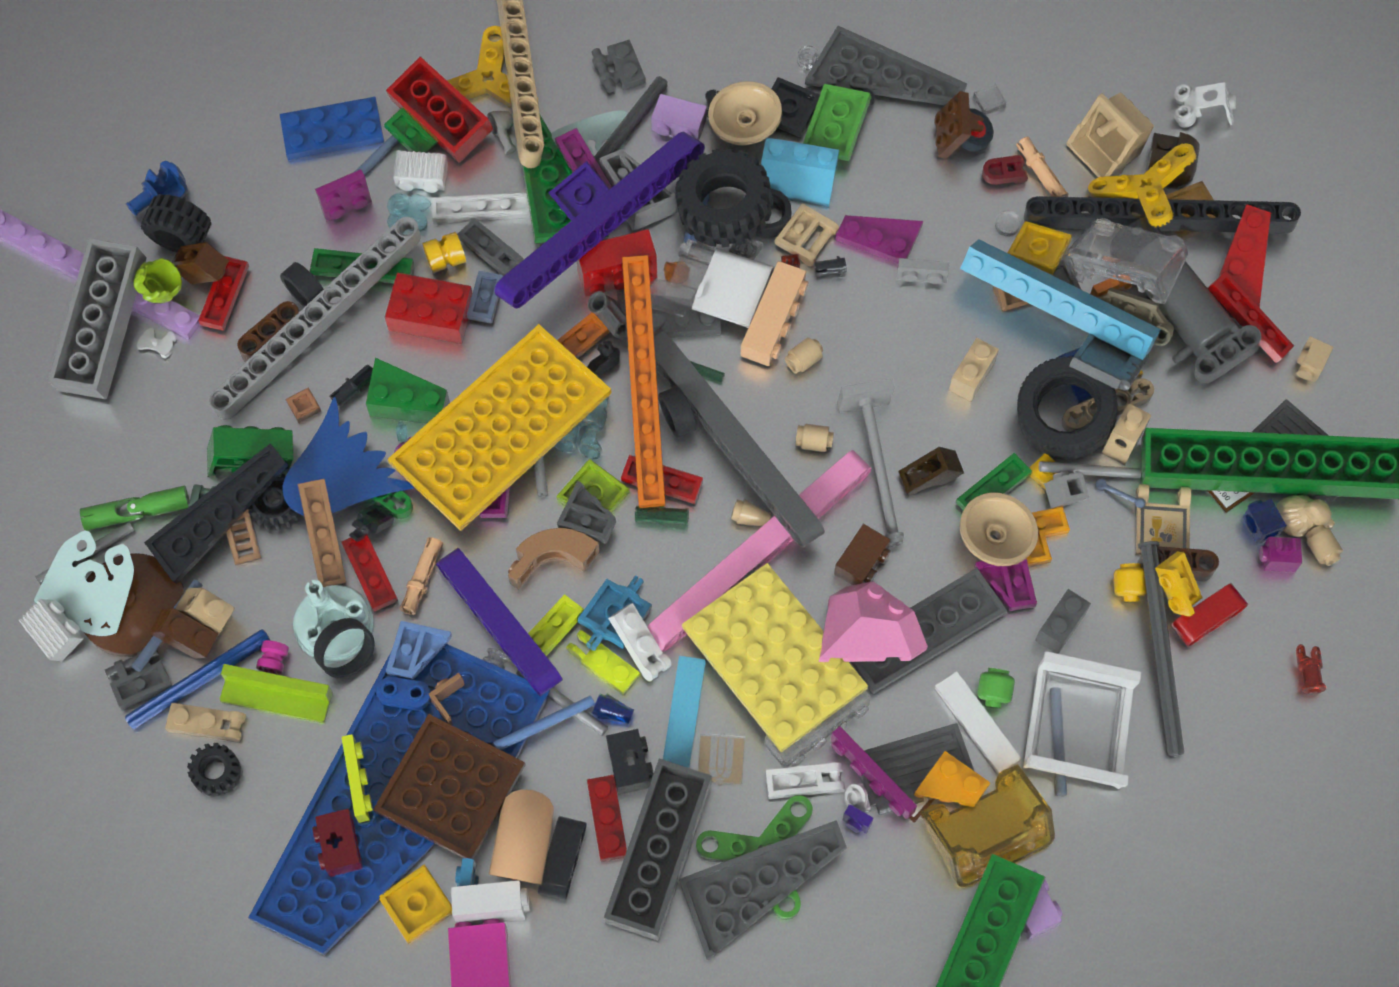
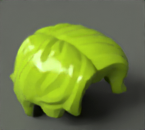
M160 258L142 263L135 273L133 286L138 293L143 295L144 300L151 303H166L171 301L181 289L182 276L178 268L170 260Z

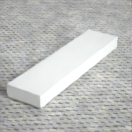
M526 192L431 198L433 223L467 222L474 218L478 221L531 218Z
M957 671L935 685L934 689L998 776L1021 761L1022 758Z

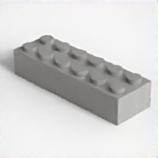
M88 239L47 381L58 391L107 400L137 294L133 286L134 276L142 263L146 262L147 258L137 246Z

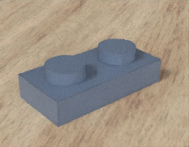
M478 271L467 312L469 320L493 323L499 297L495 295V286L503 275Z

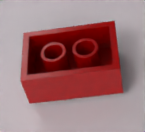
M649 229L602 240L577 260V270L585 297L591 296L598 291L604 293L615 289L624 290L622 257L648 255L650 282L658 279L657 254Z
M397 273L385 314L388 330L462 344L469 320L467 312L472 297L471 286Z

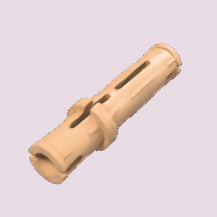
M1028 136L1022 138L1016 144V147L1025 157L1028 168L1033 169L1051 197H1068V192H1066L1047 165L1043 153H1039Z
M427 538L414 575L407 582L406 595L399 608L406 614H416L420 600L428 590L426 587L443 547V542L437 538Z

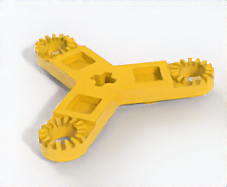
M490 26L483 32L477 69L447 81L468 100L487 93L507 107L512 108L508 77L502 73L505 55L500 26ZM493 34H498V36L500 35L501 39L499 41L492 42L489 40V37H491V35L493 36ZM492 76L493 81L487 80L484 82V77L489 78Z
M1180 144L1174 147L1144 174L1098 177L1088 185L1090 196L1092 198L1139 199L1149 224L1155 227L1158 225L1162 227V224L1165 226L1166 222L1170 223L1174 216L1163 189L1180 175L1187 165H1191V162L1193 163L1196 160L1197 156L1194 147L1191 144Z

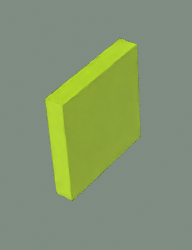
M589 459L558 493L556 498L563 505H566L577 481H579L592 496H595L601 502L605 509L612 513L628 495L630 488Z

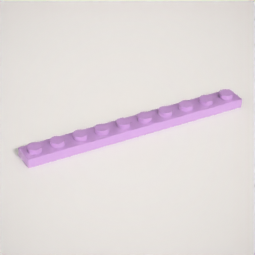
M0 210V240L77 280L84 257L83 253ZM137 292L132 308L133 311L187 340L191 338L199 327L198 320L200 315L172 300L166 303L148 302L143 299L142 294Z

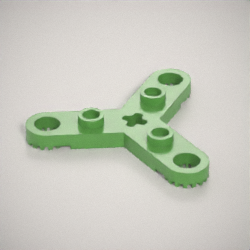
M796 795L791 797L759 837L712 830L704 831L697 838V852L703 859L726 862L759 848L798 835L811 818L812 804L804 796ZM801 803L807 810L806 814L802 817L794 816L791 812L792 805ZM705 839H715L718 848L713 852L705 851L702 848V843ZM797 890L787 896L793 899L795 905L793 910L789 912L782 911L778 904L773 908L775 914L781 919L787 920L798 914L801 901Z

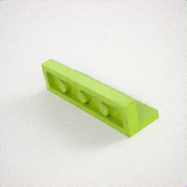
M227 664L223 665L221 675L225 682L220 696L222 703L319 723L325 722L333 695L329 685Z

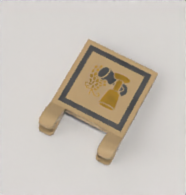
M1139 484L1136 489V498H1143L1146 504L1143 508L1137 507L1136 554H1142L1138 544L1149 541H1158L1161 547L1190 549L1191 488L1181 487L1177 494L1178 505L1148 503L1149 485Z

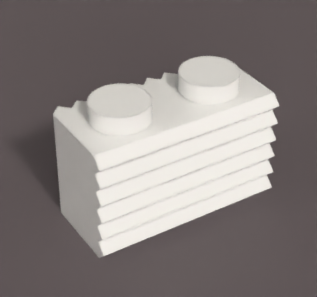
M397 151L393 175L395 186L405 191H411L413 188L424 189L430 193L445 190L448 169L446 154Z
M40 599L23 615V618L19 619V622L49 660L63 661L84 638L78 632L80 630L79 626L65 616L63 613L64 607L56 600Z

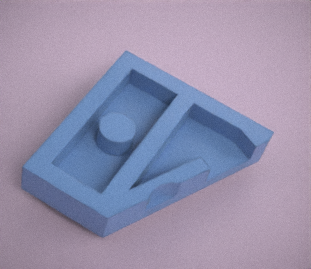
M401 621L386 673L414 680L451 640L452 633Z

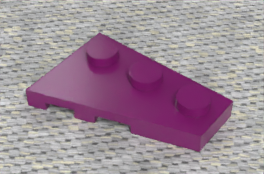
M845 215L835 240L898 263L899 258L908 259L922 228L923 221Z

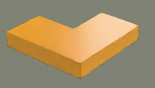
M1063 506L1032 512L1038 526V540L1034 550L1026 558L1028 567L1050 563L1052 557L1046 538L1069 533L1070 528Z

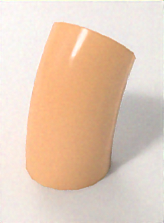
M522 789L512 792L505 797L501 807L489 875L533 884H542L554 816V806L544 794L534 790Z

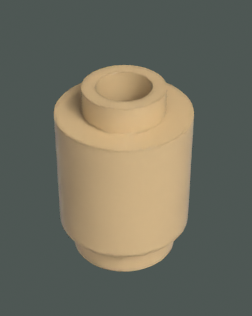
M806 338L788 351L785 362L795 374L804 372L823 358V347L816 339Z
M798 425L795 445L802 446V449L826 452L827 447L832 448L834 432H829V426Z
M1319 525L1306 533L1305 536L1308 539L1306 543L1319 564L1326 563L1329 566L1341 559L1340 554L1343 552V549L1330 529H1326L1324 525Z

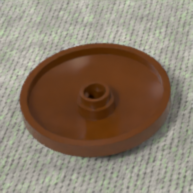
M141 553L130 554L134 566V574L117 633L108 636H96L85 633L97 648L108 654L119 657L136 656L137 652L143 650L153 637L149 632L162 609L174 608L185 593L182 582L174 583L157 559L151 555ZM123 556L114 557V564L121 565ZM104 562L102 565L108 574V580L112 581L114 575L110 573L106 562ZM95 572L88 576L87 582L91 583L95 580ZM91 618L84 620L85 623H89L92 626ZM107 622L101 626V628H110ZM163 641L157 649H159L166 643Z

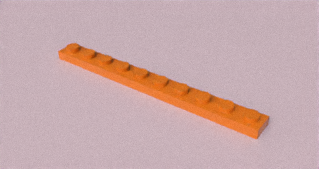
M648 255L622 257L639 508L666 506L649 258Z

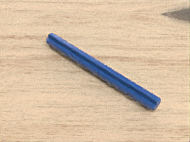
M263 629L254 633L125 716L127 723L132 729L137 728L170 707L171 703L178 702L220 675L224 664L234 666L262 647L263 641L270 640L269 636Z

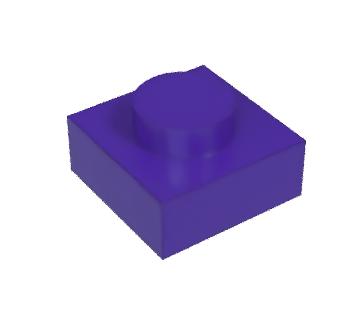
M849 804L842 820L846 822L845 825L852 831L857 833L862 831L867 834L874 818Z

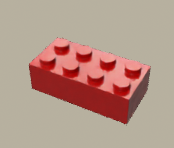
M421 56L386 89L391 101L400 109L403 108L458 163L493 130L489 119Z

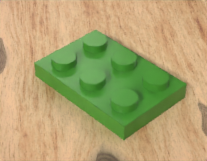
M824 84L803 144L839 150L838 159L849 161L871 100L870 93Z

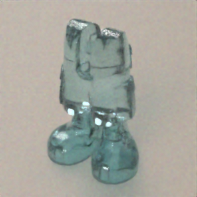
M609 396L564 436L555 447L561 452L573 453L578 443L580 428L586 426L578 445L579 452L588 459L600 458L602 447L597 441L596 433L605 426Z

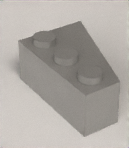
M622 149L601 157L599 162L601 170L612 187L640 165ZM664 188L629 217L627 222L632 230H637L677 212L676 193H671Z

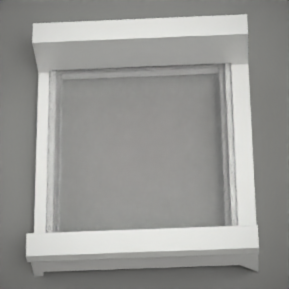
M1045 651L1044 658L1037 668L1023 768H1033L1111 785L1117 789L1121 787L1126 788L1128 785V775H1123L1132 696L1133 689L1140 683L1141 672Z

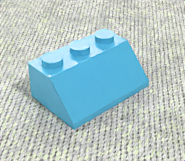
M766 138L761 165L767 171L771 189L782 192L791 201L829 207L839 150Z

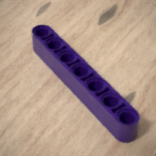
M456 548L436 562L443 576L539 696H542L563 681L554 665L459 548Z

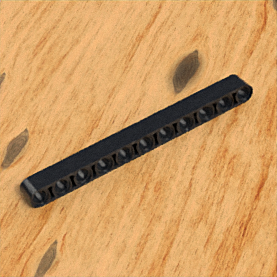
M1036 196L1030 198L1026 203L1024 222L1027 221L1047 228L1123 230L1132 222L1146 217L1140 200L1134 198ZM1168 199L1174 217H1172L1173 219L1170 220V223L1166 222L1165 226L1162 224V227H1159L1161 231L1235 233L1247 204L1271 213L1269 233L1287 234L1295 229L1301 216V210L1298 205L1292 202ZM1036 210L1039 211L1040 214H1034L1031 211ZM1057 211H1063L1066 214L1061 215ZM1085 211L1090 213L1091 215H1084L1081 212ZM1107 212H1112V213H1114L1115 215H1114V216L1108 215ZM1132 213H1138L1140 216H1134ZM1182 214H1188L1190 217H1184ZM1208 214L1213 215L1216 218H1210ZM1232 215H1238L1240 219L1235 218ZM1283 216H1287L1291 218V220L1285 219Z

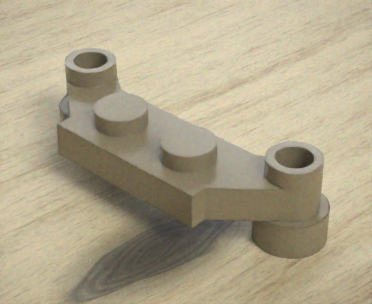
M1110 288L1108 293L1097 297L1161 329L1154 342L1155 345L1164 346L1172 339L1174 327L1158 308V302L1114 288Z

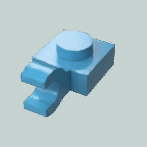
M462 858V866H457L455 882L457 887L477 885L479 876L476 875L474 859Z

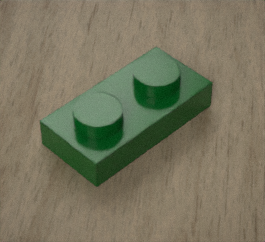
M403 108L384 124V127L410 152L428 153L437 144V141Z

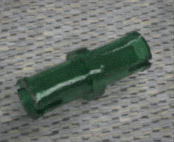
M636 506L635 508L636 523H658L659 526H664L665 523L688 525L689 508H666V506L648 508Z

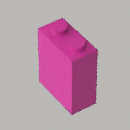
M499 919L484 920L482 925L473 926L471 922H459L455 924L454 928H448L451 987H511L508 934L505 922L500 923Z

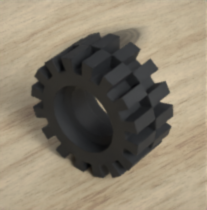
M209 743L204 744L205 749L201 750L199 747L196 749L197 755L192 754L190 757L192 762L187 765V768L190 770V772H187L188 777L201 793L204 792L205 795L210 796L214 794V796H220V792L226 794L229 792L227 789L230 786L232 788L236 786L235 780L239 781L240 779L238 774L241 772L240 762L233 751L229 750L227 746H220L219 743H213V746H210ZM210 761H222L225 768L219 778L209 779L205 777L204 769Z

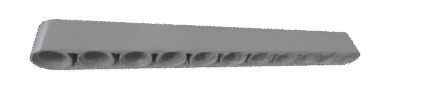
M411 217L399 219L211 394L209 399L210 405L217 416L222 419H229L236 415L406 256L421 239L419 227L415 219ZM408 229L414 230V231H413L411 234H409V235H404V234H403V232H404L405 230H408ZM389 246L396 247L391 252L384 251ZM370 263H377V266L373 269L366 268ZM352 280H359L355 286L348 285ZM341 297L337 303H330L332 298ZM322 314L319 320H311L314 315ZM297 331H304L301 337H293ZM285 348L283 354L274 355L276 350ZM263 365L267 366L265 371L260 373L256 372V369L258 367ZM248 383L244 390H237L240 384ZM229 401L226 407L218 408L220 402Z

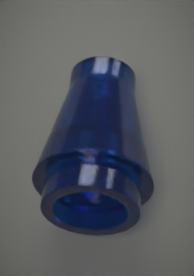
M599 693L592 714L597 715L598 719L629 724L634 709L626 706L608 693L606 695Z

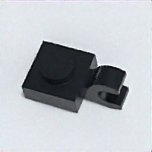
M374 503L358 512L357 519L352 523V526L356 529L349 536L357 542L361 541L368 531L377 534L393 525L395 516Z

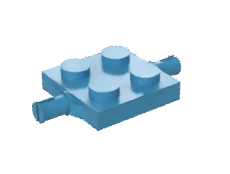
M634 576L627 587L606 579L578 617V623L594 633L586 643L589 649L591 648V650L595 651L603 639L624 649L625 645L608 618L631 603L634 604L642 619L646 618L652 608V604L640 598L636 593L644 583L642 578L638 580V576Z

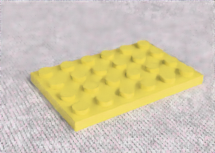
M768 563L682 624L683 630L781 753L868 689L866 682L849 662H844L843 658H830L829 662H819L823 630Z

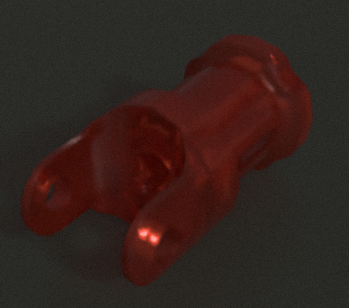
M1298 645L1296 657L1298 670L1302 673V692L1304 694L1324 692L1326 685L1323 683L1321 675L1323 663L1320 648L1314 646L1311 650L1312 658L1306 655L1304 645Z

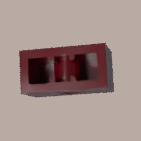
M349 809L316 816L317 826H313L312 829L315 842H320L322 853H318L321 870L326 869L328 875L332 877L363 869L353 816ZM339 838V848L334 849V847L332 846L335 844L334 839Z

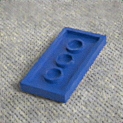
M376 97L280 114L288 160L384 143Z

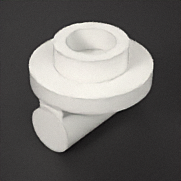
M863 783L852 784L846 789L845 803L847 807L851 804L863 812L872 809Z

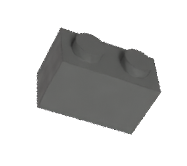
M1068 589L1041 627L1035 641L1052 652L1059 654L1087 613L1091 603Z

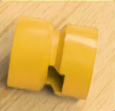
M456 232L442 236L441 241L435 238L422 243L433 274L445 270L448 264L454 267L466 263L465 254Z

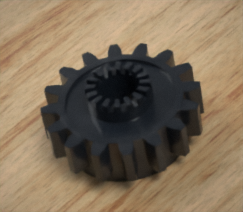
M282 474L281 477L278 476L249 507L250 510L248 512L251 518H255L258 526L264 523L266 530L275 525L277 531H280L281 524H285L289 528L291 527L289 522L291 519L297 522L299 520L297 512L288 506L283 496V482L286 474ZM274 499L280 500L277 504H272V501H275Z

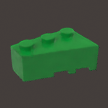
M375 357L366 400L370 417L428 423L450 404L446 389Z
M229 425L213 427L207 446V477L216 476V471L231 470V473H233L269 444L277 450L287 463L286 469H290L294 459L293 431L285 430L282 427L259 429L255 426L233 428Z

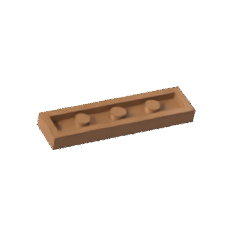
M325 479L297 484L317 579L322 583L323 587L346 583Z

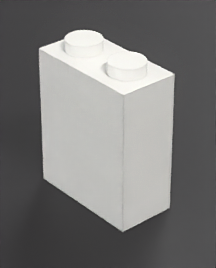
M519 880L451 887L452 916L456 923L471 922L472 925H482L483 921L488 919H499L500 923L526 920L525 912L530 911L527 888L522 889Z

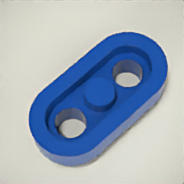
M386 677L376 687L378 699L386 706L421 710L426 708L431 701L429 697L430 689L421 681ZM392 686L394 691L390 694L385 693L386 688ZM414 691H421L419 697H412Z

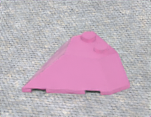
M874 581L846 586L829 597L819 662H829L830 658H843L844 662L885 661L886 657H899L900 661H911L926 651L928 646L915 612Z

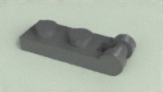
M475 218L457 234L462 243L497 270L500 275L505 276L524 260L521 255ZM505 257L510 260L506 265L502 262Z

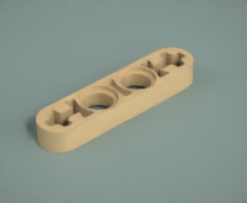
M1140 378L1136 379L1127 391L1120 388L1115 389L1117 396H1122L1126 400V405L1118 406L1117 416L1123 413L1128 403L1139 407L1150 401L1154 393V386L1151 381ZM1138 387H1140L1141 390H1147L1145 396L1143 395V393H1138L1134 395L1132 399L1131 395L1137 392ZM1094 398L1066 410L1062 418V426L1066 431L1072 432L1081 429L1092 420L1094 415L1090 412V407L1096 405ZM1084 412L1085 416L1079 419L1077 425L1075 424V422H1069L1071 416L1074 419H1077L1081 417Z

